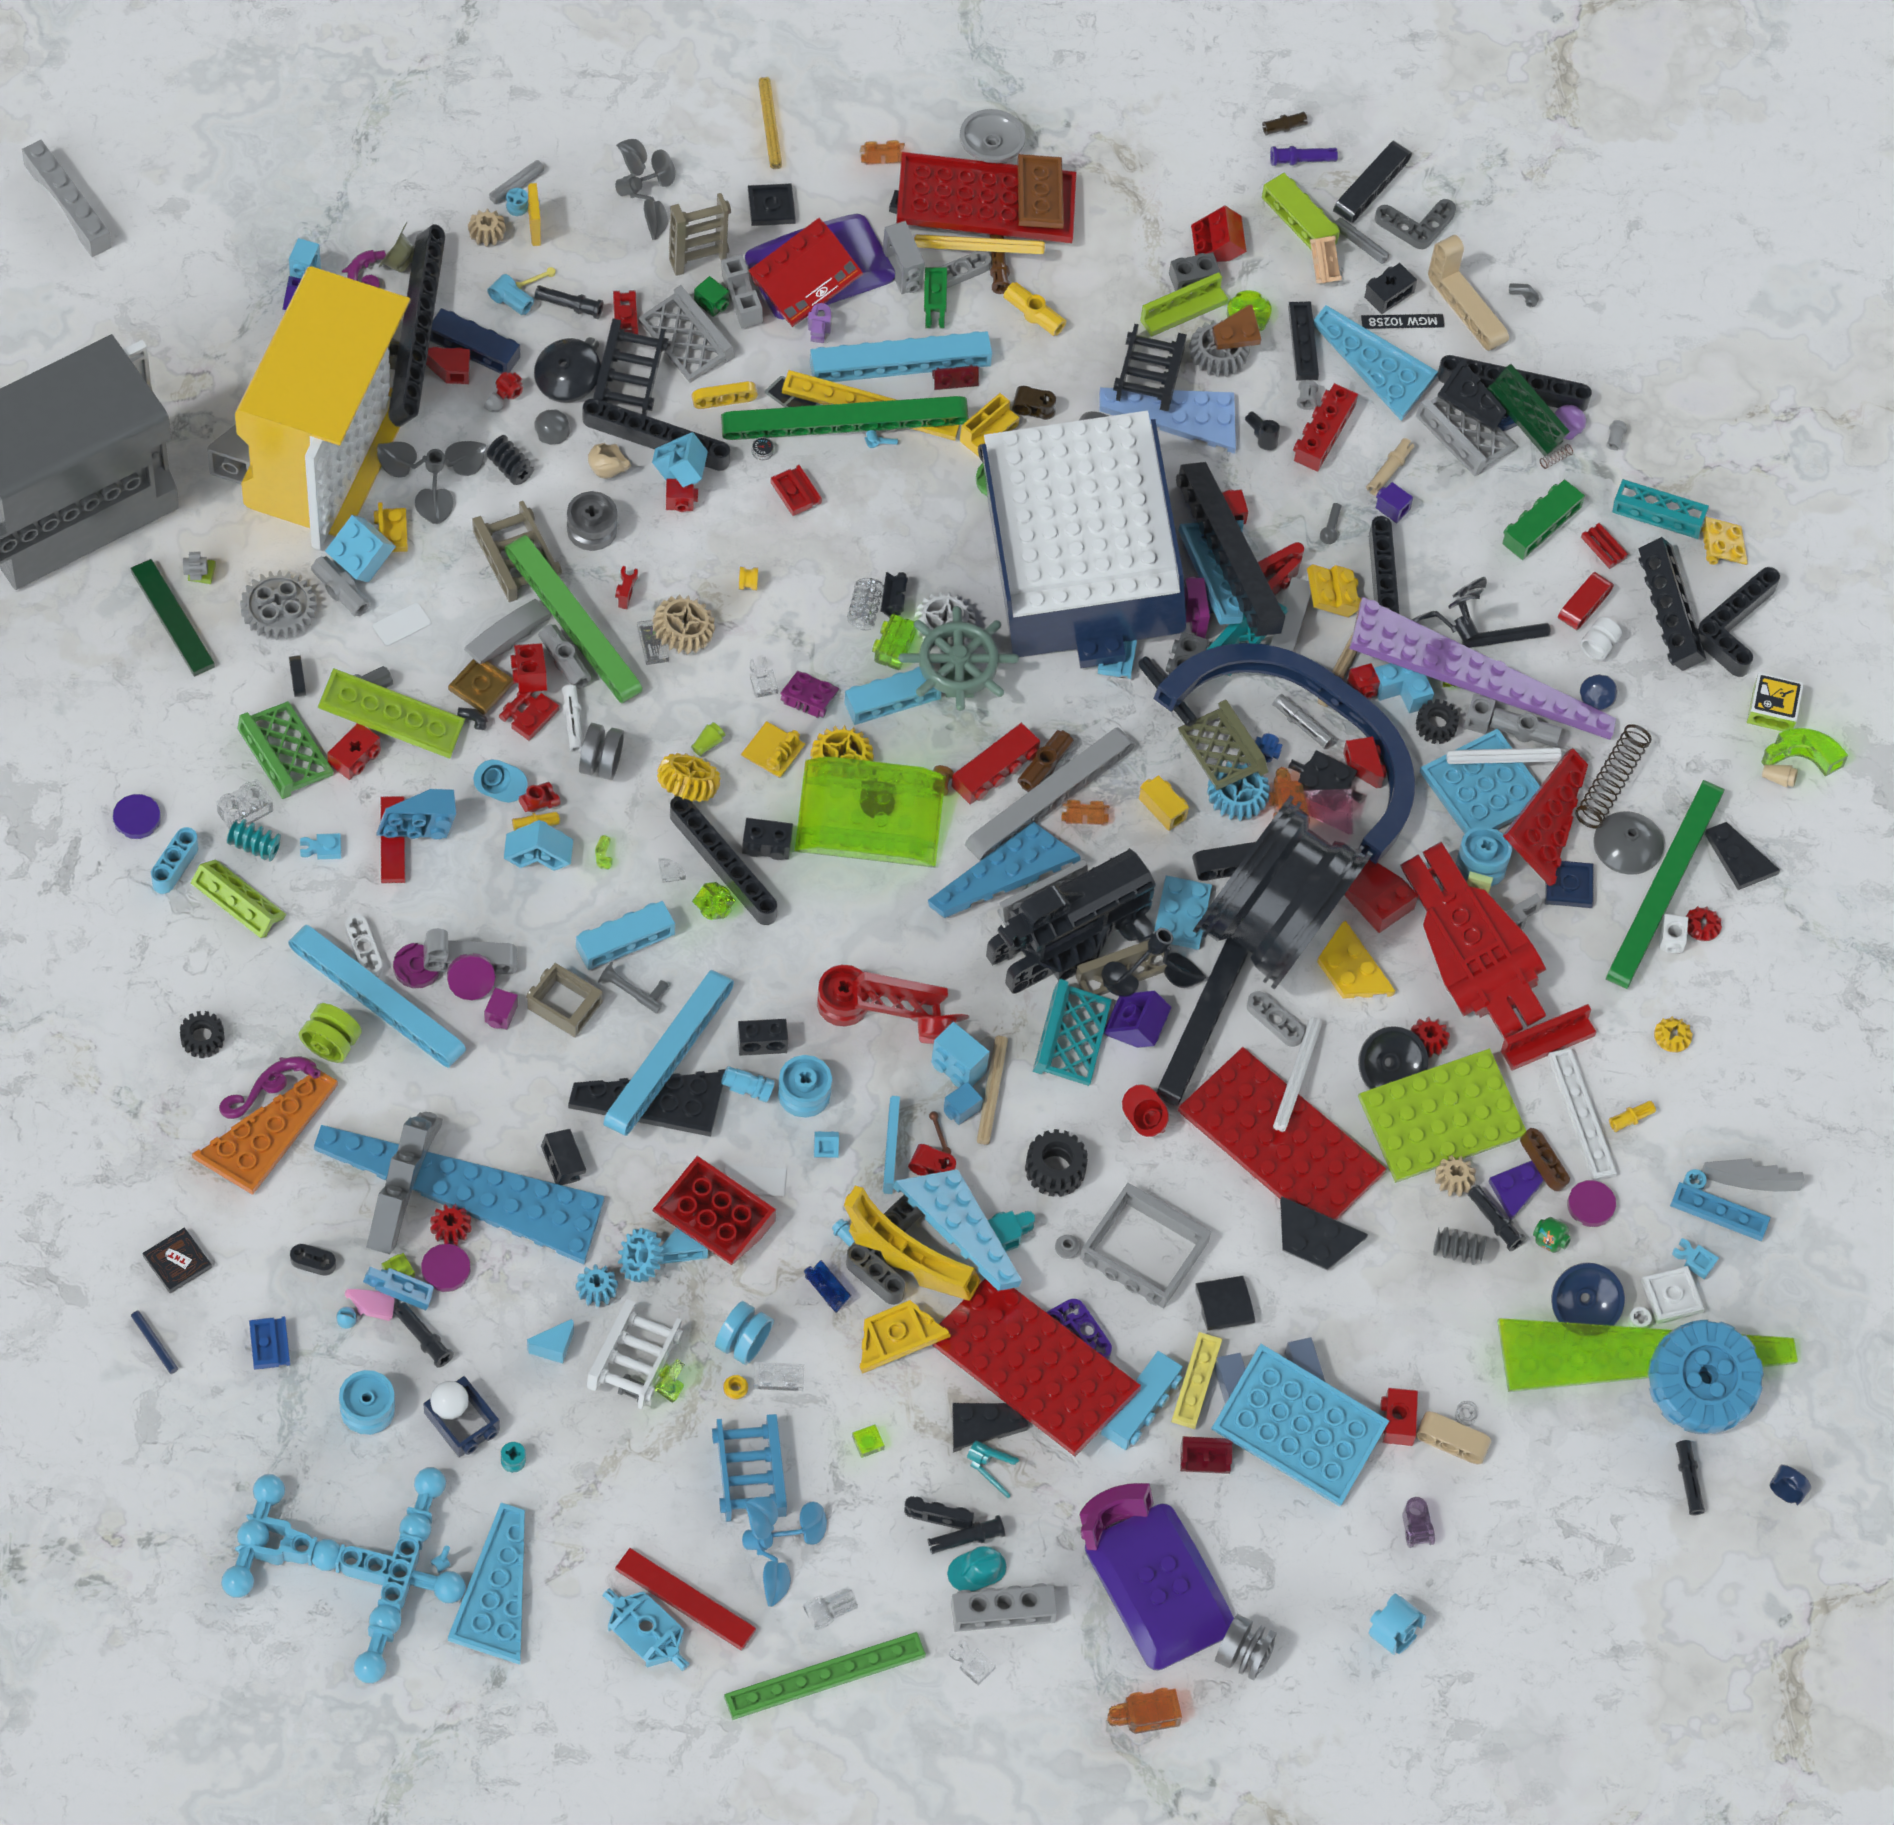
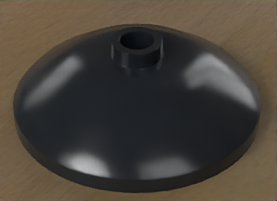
M574 338L561 339L551 343L540 353L534 367V379L539 390L547 398L556 402H573L585 397L596 386L601 368L600 359L596 351L588 343ZM567 362L565 366H560L561 363Z
M1395 1026L1381 1028L1372 1033L1361 1047L1358 1058L1360 1076L1369 1089H1373L1428 1070L1426 1048L1420 1038L1408 1029ZM1387 1058L1391 1060V1064L1388 1067L1385 1065Z

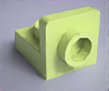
M1470 871L1467 884L1471 887L1484 889L1489 894L1493 878Z

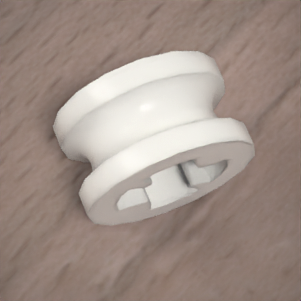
M1643 1307L1633 1309L1628 1318L1629 1327L1636 1332L1647 1330L1652 1319L1651 1313ZM1637 1315L1641 1316V1319L1644 1320L1643 1324H1640L1636 1319Z

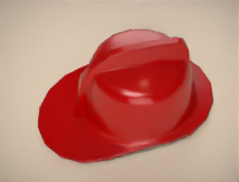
M969 1015L915 1016L911 1020L917 1022L919 1041L925 1044H934V1040L951 1023L969 1019Z
M1143 1084L1129 1088L1124 1094L1122 1109L1135 1130L1145 1137L1164 1133L1169 1121V1113L1158 1094L1151 1087Z

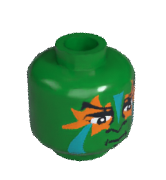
M1548 1217L1545 1220L1541 1219L1533 1232L1536 1244L1552 1253L1558 1252L1561 1248L1566 1249L1571 1241L1569 1227L1553 1217Z

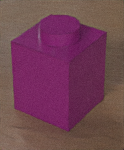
M495 987L484 1011L485 1023L496 1029L502 1028L507 1030L518 1007V995Z

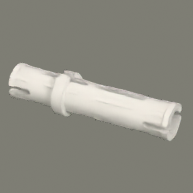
M566 685L562 688L564 699L562 710L566 715L569 750L571 753H581L583 745L579 714L581 712V705L578 703L577 687L575 685ZM573 724L575 725V733H576L575 736H574Z

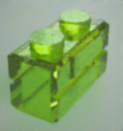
M892 614L889 621L883 622L880 630L882 637L880 640H875L872 652L875 653L874 661L884 666L888 665V667L896 670L901 669L903 663L899 661L898 657L902 653H908L917 631L914 627L915 621L903 619L901 616Z

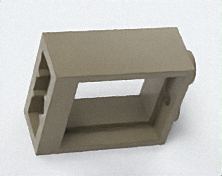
M554 963L550 969L547 968L542 973L536 987L532 986L526 995L527 1009L571 1036L576 1037L603 1003V991ZM556 981L585 998L570 1019L540 1002Z

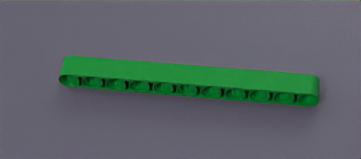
M963 396L729 411L721 414V427L724 439L742 440L962 425L969 420L967 398Z
M1706 780L1702 781L1605 980L1628 989L1725 791L1724 788Z

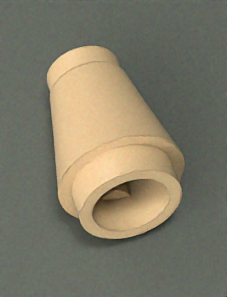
M1765 764L1762 778H1766L1786 788L1788 786L1794 787L1798 769L1793 768V765Z

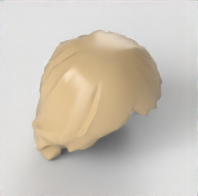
M596 444L588 454V463L592 471L600 478L614 477L631 467L630 461L621 453L617 444Z

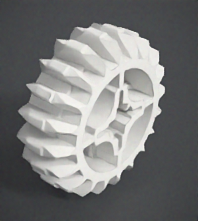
M939 592L938 597L931 594L929 600L924 598L922 605L919 604L917 606L916 613L914 614L915 621L921 620L933 630L943 624L945 617H947L946 623L953 622L952 610L955 606H959L962 610V622L976 625V615L973 613L972 605L967 606L968 602L966 599L960 601L959 594L956 597H951L950 592L947 596H943ZM917 630L918 637H922L923 641L926 636ZM953 636L944 639L948 644L954 646ZM963 637V644L966 645L968 638Z

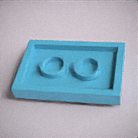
M1166 875L1154 931H1157L1159 928H1165L1173 935L1172 945L1199 950L1203 931L1200 929L1196 934L1193 932V929L1207 911L1212 885Z

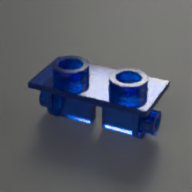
M822 1260L814 1268L809 1266L804 1270L805 1278L809 1280L824 1298L827 1305L837 1313L851 1297L850 1293Z

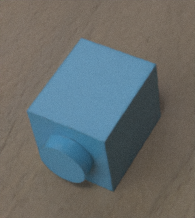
M966 1082L945 1097L944 1112L950 1120H954L960 1125L981 1110L983 1099L969 1082Z

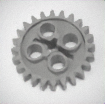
M279 570L277 576H274L269 571V577L266 578L260 574V581L252 579V586L246 585V592L242 593V600L240 601L241 615L244 617L245 624H250L251 631L257 629L258 636L265 632L266 639H269L272 634L275 635L276 640L279 639L280 635L288 639V633H292L296 637L297 629L304 632V624L311 625V618H315V594H312L311 586L307 587L306 580L300 582L299 575L291 578V574L288 571L285 576H282V572Z

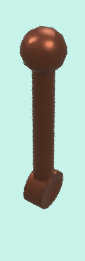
M932 1111L929 1114V1118L934 1122L943 1148L942 1152L951 1154V1149L946 1145L938 1122V1113Z

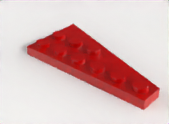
M1574 748L1565 753L1503 834V837L1549 887L1556 882V870L1562 861L1560 858L1563 847L1566 846L1574 818L1572 816L1573 809L1577 807L1579 800L1577 799L1578 791L1583 785L1588 768L1587 762Z

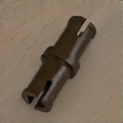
M1303 111L1290 116L1281 115L1278 119L1262 122V126H1265L1262 127L1265 135L1280 131L1289 132L1292 128L1306 126L1308 121L1304 120H1307V116Z

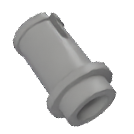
M1615 420L1609 426L1610 435L1606 445L1611 450L1621 448L1623 434L1627 431L1626 424L1623 421Z

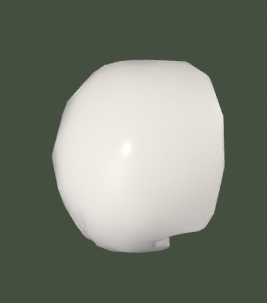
M445 1381L438 1384L431 1394V1407L441 1418L452 1420L460 1417L468 1407L466 1389L455 1381Z

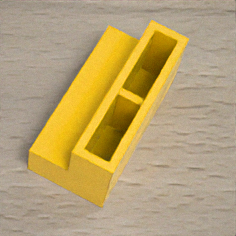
M999 393L961 426L960 442L978 457V446L985 443L984 435L1012 431L1019 425L1020 417L1009 409L1010 400Z

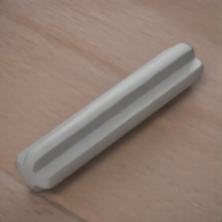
M539 160L534 161L490 192V200L494 204H498L506 198L509 190L522 187L542 173L544 165Z

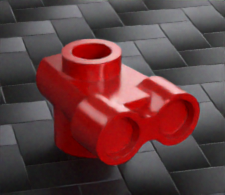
M550 782L531 785L527 788L525 794L519 796V803L525 812H536L538 809L545 807L551 809L561 804L560 798L553 791Z

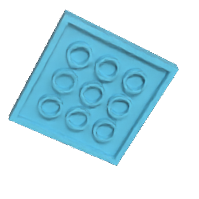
M1497 728L1456 750L1512 749V747ZM1446 755L1420 768L1421 775L1464 834L1476 827H1489L1497 830L1514 821L1540 787L1523 762L1448 764Z

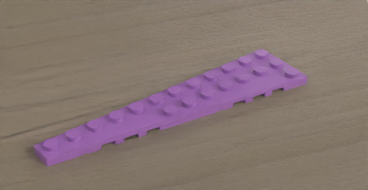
M1362 597L1349 649L1597 736L1611 739L1615 728V717L1506 666L1502 661L1489 658L1379 605L1375 600H1368Z

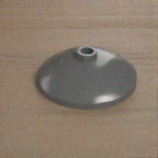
M1629 811L1616 812L1605 817L1603 825L1600 828H1596L1593 840L1595 852L1607 867L1616 872L1628 875L1641 874L1652 869L1661 858L1664 848L1662 834L1656 824L1644 815Z

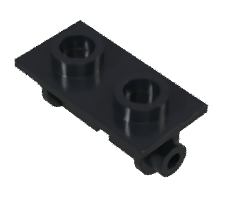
M886 572L880 611L895 622L904 611L905 595L903 592L906 591L908 577H906L907 575L904 572H899L896 576Z

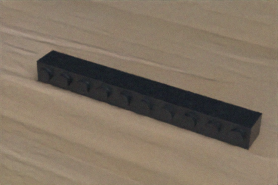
M1207 463L1182 464L1179 474L1176 475L1177 487L1181 489L1185 502L1189 504L1192 516L1196 518L1200 532L1204 534L1208 548L1212 550L1215 556L1216 564L1222 569L1223 577L1228 581L1231 593L1236 597L1239 609L1247 619L1248 627L1252 629L1256 637L1281 634L1286 616Z

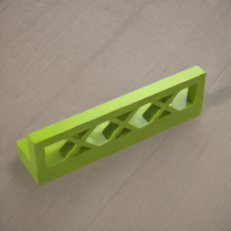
M1218 272L1142 305L1140 321L1149 335L1153 337L1228 304V297L1221 289V274Z
M216 859L200 864L190 884L260 938L266 937L273 923L284 920L286 913Z

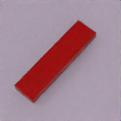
M404 796L380 797L381 819L385 809L404 801ZM381 836V883H405V837L387 838Z

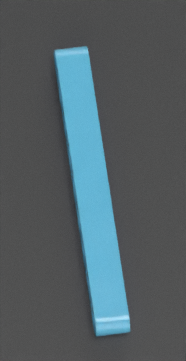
M304 925L288 941L290 948L297 955L443 1066L449 1068L466 1051L464 1044L457 1037L309 925Z
M714 970L708 972L608 1110L604 1119V1126L624 1136H627L632 1131L729 996L734 985L733 979Z

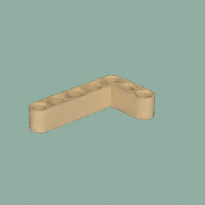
M1452 235L1434 245L1428 276L1432 285L1487 351H1490L1507 342L1509 335L1504 325L1460 273L1459 268L1464 246L1457 235Z

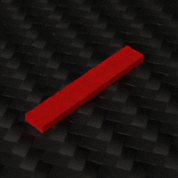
M631 1548L627 1550L615 1567V1571L741 1651L756 1632L754 1626Z

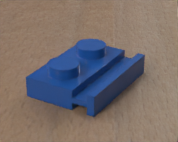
M285 1316L279 1319L249 1320L254 1370L279 1367V1365L290 1366Z

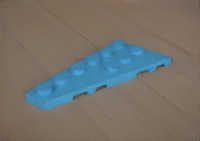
M1032 822L928 899V904L930 908L946 918L970 908L971 903L981 899L987 901L993 898V894L1004 890L1006 893L1038 880L1040 875L1049 871L1053 873L1062 870L1061 866L1071 862L1075 864L1081 861V858L1071 848L1035 822Z

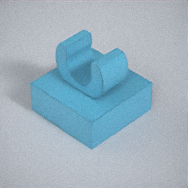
M814 1132V1157L838 1158L839 1132Z

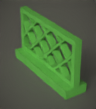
M289 701L253 715H249L248 712L239 715L238 731L282 799L290 797L291 792L333 776V769ZM285 710L290 716L289 721L276 718L277 713ZM262 719L270 722V725L266 729L259 727L256 721ZM273 723L285 726L284 734L271 730ZM289 728L298 730L301 733L300 739L287 735ZM268 737L281 739L280 746L269 744L267 741ZM284 741L297 744L296 751L282 748ZM300 746L310 748L313 752L312 756L298 753ZM284 754L293 757L291 764L281 762L279 755ZM296 758L309 762L307 769L294 766ZM313 763L322 766L325 771L317 773L311 771L310 768ZM291 771L303 774L304 778L294 782L290 776Z

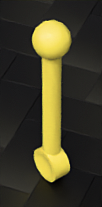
M553 267L547 268V272L539 274L523 282L515 283L517 287L521 289L522 286L537 281L546 276H555V269Z

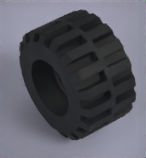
M1054 1129L1053 1133L1047 1130L1044 1131L1043 1136L1037 1135L1035 1141H1032L1029 1145L1025 1164L1026 1177L1028 1181L1032 1180L1031 1186L1034 1189L1039 1187V1192L1042 1194L1045 1191L1049 1192L1048 1196L1054 1197V1193H1058L1059 1197L1064 1196L1066 1191L1068 1194H1071L1074 1191V1187L1078 1189L1081 1181L1084 1180L1088 1162L1087 1150H1084V1143L1082 1141L1078 1142L1076 1135L1069 1136V1132L1065 1130L1064 1133H1059V1129ZM1057 1156L1066 1160L1069 1166L1065 1169L1055 1170L1048 1167L1043 1160L1048 1157Z

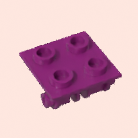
M797 671L780 694L782 696L780 700L784 702V705L796 708L797 710H800L804 704V713L808 710V714L816 718H824L827 711L825 708L839 691V688L827 681L814 678L808 673Z

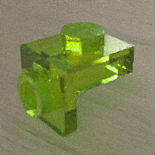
M676 1359L671 1365L665 1364L658 1374L660 1378L654 1386L655 1391L671 1403L676 1401L684 1387V1384L677 1379L685 1366L679 1359Z

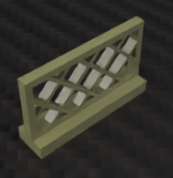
M1226 699L1218 703L1219 709L1198 718L1197 722L1191 727L1186 725L1178 727L1183 740L1216 790L1255 772H1258L1260 776L1268 773L1264 755ZM1219 718L1220 723L1218 727L1208 725L1209 722ZM1193 729L1199 730L1197 736L1187 735V732ZM1205 731L1215 732L1212 738L1203 737ZM1220 733L1230 735L1228 740H1218ZM1199 743L1209 744L1207 750L1197 749ZM1214 746L1224 747L1222 753L1212 752ZM1229 748L1239 749L1237 755L1227 753ZM1208 758L1218 759L1216 765L1206 763ZM1228 760L1234 762L1232 764V767L1222 766L1223 761ZM1239 762L1250 765L1244 769H1237ZM1218 772L1228 773L1227 777L1221 780L1216 779Z

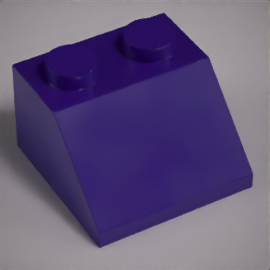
M1155 990L1135 992L1127 997L1119 996L1104 1029V1034L1136 1048L1155 1046L1172 1007Z

